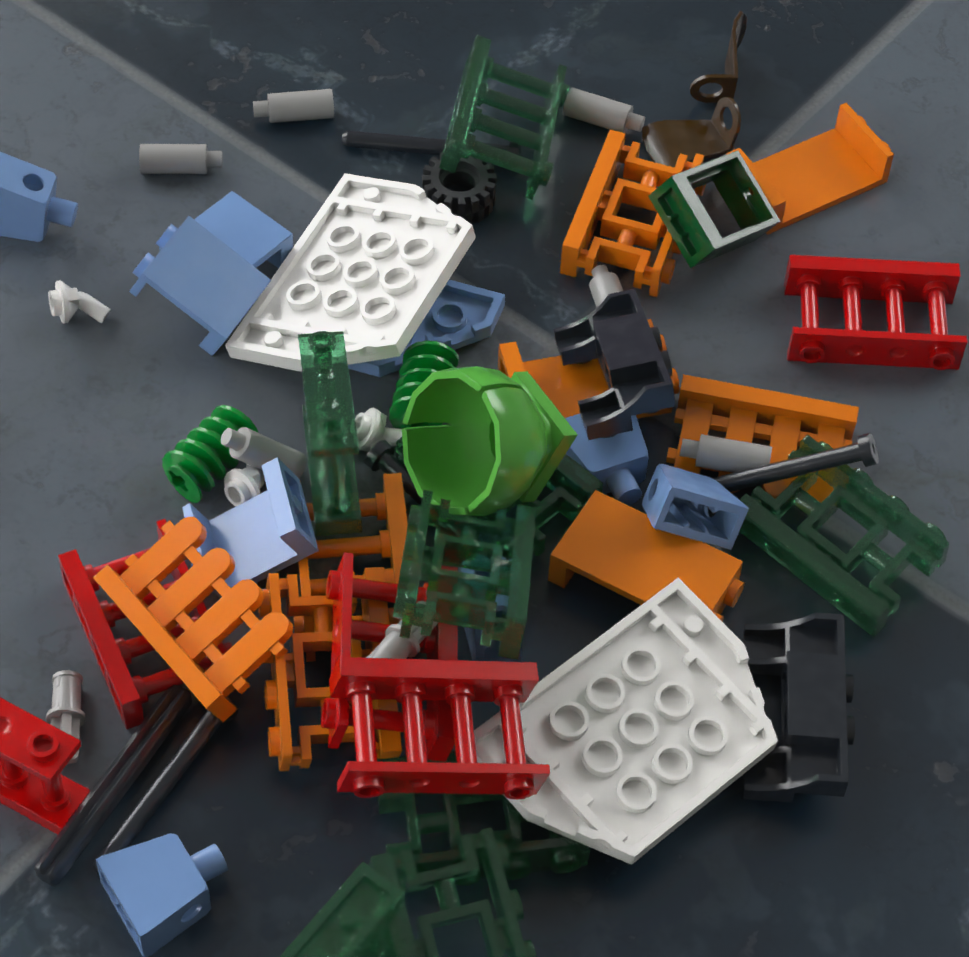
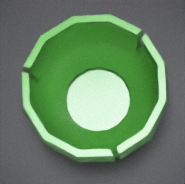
M478 366L449 368L433 372L412 393L402 422L407 425L423 422L447 423L442 426L402 428L404 464L418 495L438 512L446 515L486 516L509 508L517 499H520L522 503L536 501L578 435L528 371L514 372L510 378L500 370Z

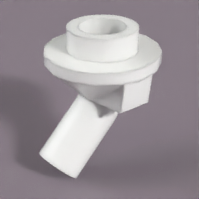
M61 280L55 282V290L48 292L52 316H59L63 324L69 322L78 308L100 323H103L111 311L110 308L89 294L80 292L77 288H71Z
M373 407L369 408L365 413L361 412L356 416L351 426L350 435L354 438V447L356 449L369 452L376 443L382 440H386L392 446L403 447L402 429L385 427L387 415Z
M246 464V468L242 470L234 468L227 472L224 478V491L230 503L238 506L259 495L260 488L265 480L263 471Z

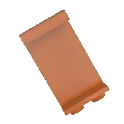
M847 103L839 106L834 129L753 163L740 148L726 153L727 155L739 150L780 219L778 224L766 232L767 235L887 183L894 153L889 145L882 141L870 129L865 119L858 115ZM749 188L751 195H753V190Z
M647 319V320H648V323H649V325H650V328H651V327H654V325H653V323H652V320H651V319ZM660 335L663 351L667 350L663 335ZM516 341L499 344L498 370L510 378L514 372L528 371L564 418L579 414V400L591 398L609 390L598 359H593L585 364H569L563 366L560 356L523 362ZM672 368V376L670 378L673 383L674 394H678L680 389L679 378L675 368ZM672 407L660 409L651 414H637L636 417L638 419L671 413Z
M597 490L591 495L550 555L548 581L562 588H565L576 572L642 605L675 579L679 578L722 622L724 616L720 614L726 605L732 608L735 606L745 585L744 582L739 580L743 561L704 542L655 529L651 525L647 514Z

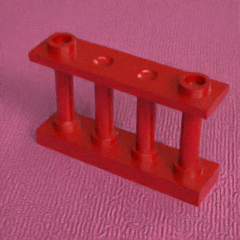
M789 255L784 279V295L801 296L802 327H793L787 361L959 370L967 345V336L948 335L945 305L953 304L961 277L959 263ZM818 297L843 298L845 329L819 328ZM860 299L886 301L888 332L862 330ZM903 301L928 303L931 334L905 333Z
M165 518L156 521L159 540L165 535L161 529L167 523ZM150 548L134 553V555L140 558ZM74 549L58 555L62 579L127 730L143 722L142 704L149 701V696L165 691L173 685L184 684V682L172 668L141 678L139 674L131 677L127 665L132 664L131 659L155 651V649L143 635L126 641L123 637L115 639L110 628L116 627L115 622L127 618V616L115 602L109 604L107 600L99 602L95 592L99 591L100 587L93 577L106 565H109L119 575L123 574L129 568L124 561L131 555L92 567L91 564L83 566L77 550ZM185 560L171 572L175 581L162 585L166 590L189 570ZM150 592L142 600L150 606L157 598ZM203 601L190 612L191 619L194 622L207 611ZM177 624L170 632L178 638L185 630ZM221 642L217 648L224 655L232 647L231 642L224 644ZM206 656L198 664L204 671H207L214 663Z
M344 552L337 571H329L326 585V599L333 600L331 674L339 657H351V639L381 643L385 638L386 629L391 625L353 620L352 597L414 606L418 601H432L436 604V608L441 612L442 617L440 622L419 644L420 652L427 654V659L458 660V568L439 565L432 582L424 583L423 587L353 578L354 554ZM325 698L321 714V727L329 729L328 748L338 749L348 726L354 727L352 706H349V701L346 698ZM427 700V710H423L427 760L446 762L455 745L451 705L442 700ZM373 709L375 729L404 732L402 712Z
M339 657L329 679L330 698H346L349 702H352L356 761L347 762L337 781V791L354 792V795L361 798L377 797L383 793L504 794L508 799L519 800L536 795L550 775L549 764L526 763L520 703L526 702L539 681L537 662ZM374 699H392L402 704L407 762H377L372 704ZM441 700L451 705L457 763L428 762L422 701ZM471 702H494L500 707L506 764L477 763Z
M1 697L0 803L58 835L91 791L61 774L62 770L82 746L81 740Z

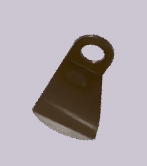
M742 11L738 13L733 21L725 61L726 74H709L695 79L690 85V94L695 100L705 103H718L724 97L734 99L738 82L737 49L743 40L747 26V17ZM708 83H716L722 86V89L714 94H705L699 90L701 86Z
M724 97L718 101L711 120H663L650 123L642 127V138L645 148L655 163L675 167L680 153L688 155L687 161L693 162L696 153L704 155L705 159L730 152L733 149L741 127L740 110L734 99ZM726 107L730 109L733 118L730 130L726 128L723 119Z

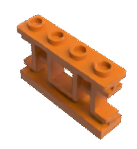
M609 130L562 244L560 273L576 277L581 267L585 268L584 274L592 276L591 271L597 266L599 261L635 271L633 287L641 289L643 284L650 286L649 295L657 297L662 283L669 285L676 264V260L672 259L673 254H681V251L648 196L657 189L656 187L662 185L671 176L703 164L704 155L696 153L692 163L687 161L688 155L680 153L675 167L639 158L641 143L633 141L631 146L624 145L626 133ZM624 163L623 178L640 182V184L618 178L613 191H611L620 166ZM706 184L695 188V193L702 196ZM621 203L657 212L653 225L618 217L617 213ZM600 220V236L615 239L617 242L594 236L590 249L587 250L597 223ZM664 237L654 266L650 267L651 251L633 247V245L656 250L660 238Z
M384 567L365 568L363 575H355L353 572V578L385 582ZM268 573L266 589H262L264 600L258 608L259 618H264L271 612L282 613L281 598L286 597L287 617L313 615L314 632L292 633L290 653H286L280 659L272 654L263 663H271L272 680H265L264 695L266 710L274 709L276 726L268 727L269 756H278L279 771H289L290 766L309 768L312 761L311 744L328 743L329 729L322 728L321 725L299 726L297 733L298 746L292 747L288 688H293L295 708L321 706L322 714L325 698H330V687L306 688L303 652L332 651L333 600L326 599V595L299 597L297 574L287 575V578L279 579V573ZM352 597V614H354L357 598ZM361 599L363 621L390 624L387 602ZM351 639V657L365 658L380 643L365 641L366 649L362 650L361 640ZM374 699L372 701L373 709L398 711L396 700ZM348 726L341 743L355 742L353 726ZM375 729L377 762H398L402 752L400 732Z

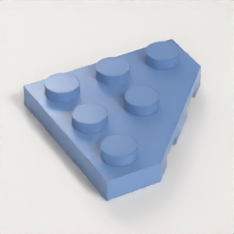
M448 280L401 356L341 367L382 377L400 370L403 364L404 352L416 342L426 340L438 341L447 344L455 350L491 337L505 306V294Z

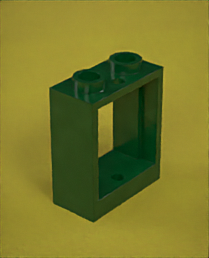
M739 150L671 176L648 196L690 268L756 241L780 222ZM712 181L741 228L740 231L724 238L721 237L694 191L695 188ZM749 188L753 190V195H751Z

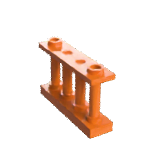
M402 473L383 474V493H375V498L306 503L311 521L376 516L377 520H386L387 530L379 531V535L316 540L319 551L298 561L301 596L326 595L328 578L310 580L308 560L342 557L344 552L352 553L354 556L381 554V558H390L391 568L384 569L385 582L415 586ZM395 603L396 608H388L389 623L391 625L398 624L414 605ZM313 615L293 616L295 633L314 632ZM363 615L352 616V619L363 621ZM316 651L306 652V662L316 661Z

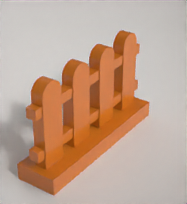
M683 374L674 423L682 424L678 449H668L666 462L673 463L676 468L700 474L701 469L719 472L718 476L730 474L731 472L695 466L696 459L680 456L683 438L700 441L701 434L708 435L709 429L726 432V439L752 443L753 438L769 440V446H772L770 464L795 458L797 446L812 448L814 453L851 445L859 407ZM838 466L763 484L762 493L768 500L777 502L786 498L790 486L807 489L806 501L809 506L816 510H824L830 507L835 494L843 496L846 481L837 479Z
M186 517L176 525L169 520L161 527L165 535L140 558L132 554L124 561L129 568L123 574L119 575L109 565H106L93 578L204 707L224 722L238 709L227 696L235 689L243 694L250 687V684L245 679L272 654L280 659L288 652L283 644L291 637L293 624L281 612H271L260 621L253 612L261 606L264 600L263 590L254 581L249 579L239 581L232 588L225 582L235 569L234 558L223 548H214L204 556L197 551V548L204 543L207 537L205 526L197 518ZM188 558L193 566L166 590L160 582ZM216 590L222 597L194 622L188 614ZM151 592L157 599L148 606L142 599ZM245 622L251 630L223 655L217 646L240 624ZM177 624L185 630L178 638L170 632ZM207 656L214 664L207 671H204L198 663Z

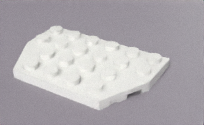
M344 174L276 271L271 282L258 297L225 346L230 358L300 372H309L401 356L475 240L476 236L472 224L461 216L453 215L451 210L444 204L440 203L437 205L426 197L425 191L417 185Z
M679 578L675 579L539 681L526 702L520 703L526 763L549 764L550 775L536 795L525 799L513 800L507 798V800L527 821L632 865L774 750L778 739L771 720L764 712L765 702L760 688H756L748 666L749 656L744 643ZM499 711L474 730L477 763L506 764Z

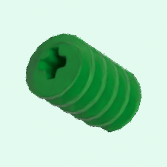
M426 340L416 342L406 349L403 354V364L399 370V378L396 382V391L393 394L392 406L389 410V420L394 428L443 425L442 423L429 422L407 425L402 422L412 393L433 372L458 366L459 356L453 348L438 341Z
M217 406L211 413V416L205 417L199 424V427L193 428L186 439H182L177 443L175 450L168 451L164 455L162 466L165 475L176 491L186 500L192 503L200 502L202 499L201 490L210 492L214 488L213 478L223 480L226 476V468L234 469L237 467L239 461L231 457L228 447L221 444V436L227 428L238 431L242 427H247L258 432L249 417L232 406Z

